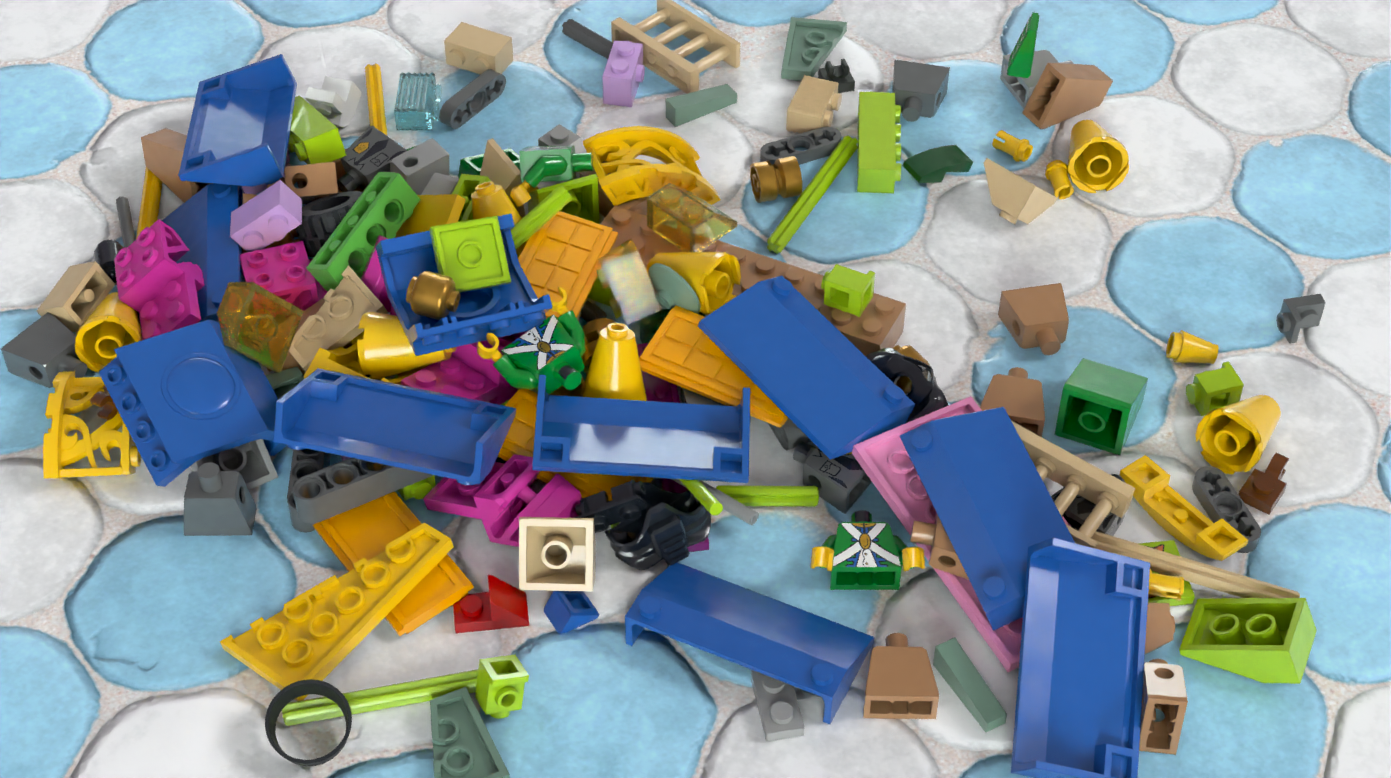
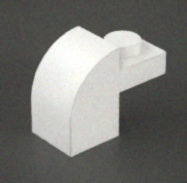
M325 76L322 88L308 87L305 99L335 126L345 127L356 113L362 92L353 81Z

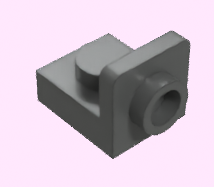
M1315 294L1283 300L1281 311L1277 315L1276 321L1279 331L1284 333L1289 343L1297 342L1301 328L1319 326L1326 303L1322 295Z

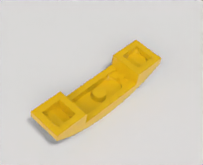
M1144 455L1120 470V477L1127 484L1135 488L1133 496L1143 509L1165 531L1185 546L1209 558L1223 561L1248 544V539L1221 518L1213 523L1168 485L1170 475L1148 456Z

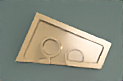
M349 265L341 274L343 279L336 289L330 288L324 296L325 303L316 315H311L307 318L286 346V349L305 372L308 370L320 347L325 350L344 347L362 333L364 328L358 329L363 314L366 312L386 314L388 312Z

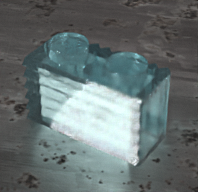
M402 72L400 74L394 110L396 130L433 131L434 121L439 120V103L436 102H441L442 87L441 84H436V77L433 72L430 74L427 72L424 74L421 72L419 74L415 72L413 74L409 72L405 74Z

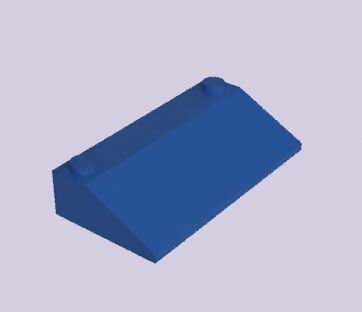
M282 54L199 82L178 174L181 181L255 187L261 184L275 183L283 177L297 82Z
M209 184L161 221L173 228L189 249L176 263H182L183 261L192 262V264H197L202 270L204 286L197 291L201 316L199 322L209 319L222 323L220 321V317L227 320L228 325L231 322L243 328L241 331L244 336H250L253 334V329L241 306L240 245L230 237L231 212L242 206V195L245 192L242 186Z
M783 276L756 283L699 321L698 327L830 460L852 452L855 444L905 424L915 406V403L905 395L901 388L896 386Z
M318 368L276 401L274 442L287 444L288 448L294 450L307 448L452 478L463 485L480 484L491 472L515 418L516 408Z
M539 375L532 470L736 483L749 482L750 388H743L739 405L720 406L549 395L546 392V375Z
M999 407L932 420L900 435L907 454L922 481L993 631L1022 618L1028 547L1051 538L1075 543L1005 408Z
M1051 538L1028 547L1011 773L1032 778H1138L1150 562L1056 538Z
M678 562L667 567L644 587L625 615L626 644L633 646L643 628H647L822 697L825 703L823 722L831 724L875 639V637Z

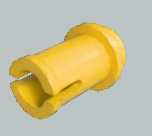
M1004 130L998 131L996 136L1004 140L1005 143L995 138L993 139L992 146L1013 156L1016 162H1025L1032 154L1033 146L1030 145L1027 139L1020 140Z
M1054 160L1048 163L1045 176L1051 181L1055 197L1059 196V199H1066L1074 193V188L1068 177V165L1061 160Z
M1150 569L1148 595L1180 601L1184 590V578L1152 573Z

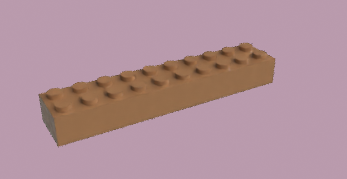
M614 206L601 222V225L613 228L612 231L618 232V237L609 255L611 254V257H613V252L616 255L615 251L619 253V250L622 251V249L627 248L642 284L641 291L657 294L646 272L649 260L657 253L727 252L737 258L741 272L740 285L734 284L732 295L738 296L760 281L783 276L865 356L883 348H893L903 333L906 303L874 293L873 298L861 316L858 317L823 304L824 290L821 289L823 275L618 206ZM610 259V264L607 261V264L604 263L607 271L614 273L612 259ZM614 259L615 272L617 275L621 276L618 268L621 267V263H618L616 265ZM621 268L624 277L626 278L627 276V278L629 279L625 268Z

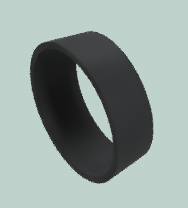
M313 679L297 681L283 688L272 699L265 717V731L271 746L285 759L301 766L324 764L337 756L347 742L352 725L351 709L345 696L333 685ZM308 694L322 695L334 701L342 710L346 722L344 738L333 751L320 758L303 760L287 755L279 746L275 732L280 712L290 701L297 697Z

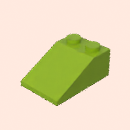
M1306 598L1197 599L1179 651L1182 656L1262 683L1300 684L1317 630Z

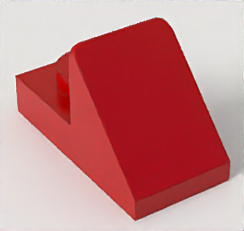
M488 575L489 592L471 593L453 604L455 633L529 626L526 592L493 575Z

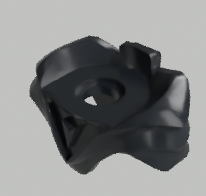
M883 348L866 356L895 385L897 380L903 376H907L911 380L912 389L906 396L915 403V406L906 423L949 406L944 393L937 385L933 369L928 364L904 356L893 348Z
M644 482L646 494L641 496V498L652 507L646 513L641 514L640 518L633 521H621L617 526L605 531L610 541V546L615 551V556L638 570H647L663 559L667 565H673L687 558L690 554L687 547L705 541L709 536L711 527V514L689 490L683 493H673L658 488L649 482Z

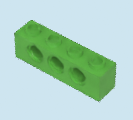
M378 172L306 269L327 292L330 288L336 289L343 279L341 274L348 265L361 279L378 236L381 235L388 239L395 238L396 232L411 217L413 209L421 199L399 173Z

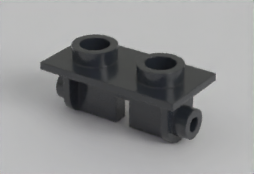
M631 480L611 488L612 501L608 500V494L605 491L581 498L580 503L575 505L578 516L574 518H594L595 533L607 530L612 524L636 520L652 506L641 498V496L646 494L643 482Z

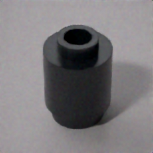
M104 240L97 245L94 251V261L99 264L116 286L114 259L124 247L115 240Z

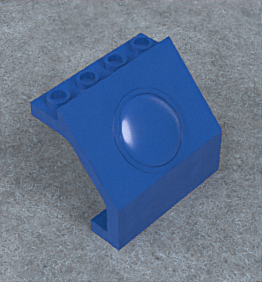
M512 214L497 216L511 283L460 292L457 310L455 312L450 311L445 318L440 320L415 314L411 309V304L406 302L408 286L414 276L418 277L424 271L438 273L430 231L386 239L377 244L376 251L388 298L415 356L487 340V333H493L498 338L529 331L546 320L545 313L553 308L550 296L544 295L538 299L520 266L511 234V229L515 227Z
M208 319L116 348L114 351L117 357L99 371L122 420L157 486H167L193 463L204 457L255 440L263 439L269 456H275L287 446V444L274 442L276 401L279 399L258 361L238 351L237 343H235L236 338L231 333L230 325L227 326L230 331L227 333L231 335L230 342L225 339L227 337L223 334V331H225L221 325L223 323ZM234 328L233 331H236V335L240 334L242 335L241 337L244 336L240 328Z

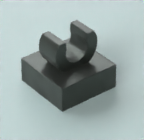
M841 59V65L832 66L831 62L827 61L825 68L818 69V78L839 83L838 93L854 91L855 80L850 73V68L845 59Z

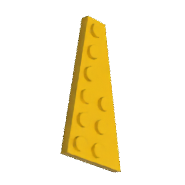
M424 522L386 544L384 552L368 561L365 557L353 564V570L339 578L336 575L331 576L285 603L283 610L265 621L262 617L250 624V630L236 638L230 635L221 640L220 644L226 652L280 690L301 680L313 679L322 681L454 547L451 538ZM303 695V696L297 697V698H295L294 700H296V701H302V700H304L308 695Z

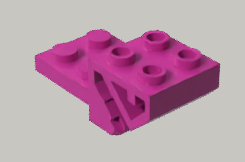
M160 219L150 227L144 228L138 238L128 247L122 248L114 259L119 300L139 312L143 340L196 324L201 320L197 291L204 286L202 270L197 264H192V262L183 261L182 263H176L189 249L175 230Z
M303 241L240 254L241 269L253 312L276 320L286 310L288 320L290 321L327 294L322 285L306 269L313 258L308 259Z
M528 331L498 337V351L502 354L501 350ZM487 340L481 341L485 348L493 347ZM478 342L459 346L455 352H452L449 359L433 363L401 380V385L498 405L510 400L518 391L493 366L495 362L492 359H483L477 353Z
M514 454L506 463L495 462L491 472L480 484L463 485L458 483L456 479L444 477L423 500L427 510L482 519L490 542L519 547V517L574 518L578 516L575 505L580 503L582 496L578 489L558 473L536 494L532 490L531 485L537 479L536 477L540 471L532 470L533 457Z

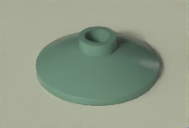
M655 263L649 268V278L657 292L655 298L661 306L670 309L676 305L696 314L700 312L699 298L682 276L670 267L660 263Z

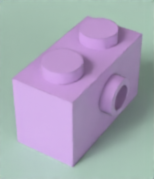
M614 40L602 76L603 104L632 107L639 83L644 80L643 44Z
M279 180L231 212L230 237L247 252L262 250L274 241L282 240L288 232L302 224V199Z

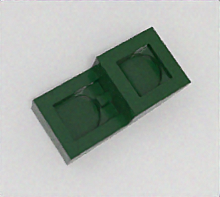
M948 145L918 153L906 159L902 166L918 183L942 182L946 172H969L973 161L957 145Z

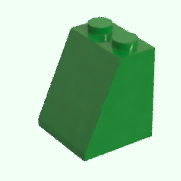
M1083 358L1063 387L1054 435L1120 456L1142 405L1148 378Z

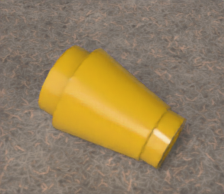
M1181 330L1179 333L1172 332L1170 334L1166 347V357L1180 363L1214 364L1218 356L1219 347L1217 344H1212Z

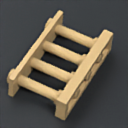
M657 0V12L636 25H631L620 17L611 22L613 43L615 40L643 44V65L685 93L699 91V74L721 60L734 68L740 66V42L672 0ZM662 22L671 27L654 38L645 34V32ZM681 35L691 40L674 51L664 46ZM701 47L711 52L694 64L684 59Z
M1012 422L1042 480L1044 481L1045 478H1049L1065 487L1054 501L1061 517L1077 495L1096 504L1078 531L1066 525L1076 544L1096 549L1098 542L1091 537L1109 512L1120 518L1124 516L1129 509L1135 488Z

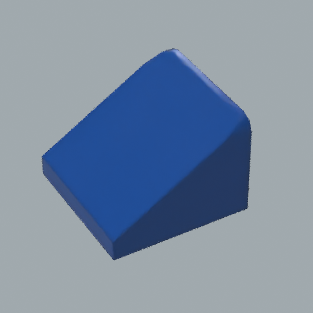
M553 591L544 607V613L559 634L567 633L597 619L600 615L584 591Z

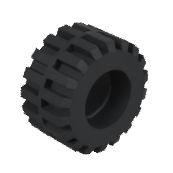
M341 192L317 199L302 207V224L295 229L299 241L304 243L308 257L316 256L363 192Z

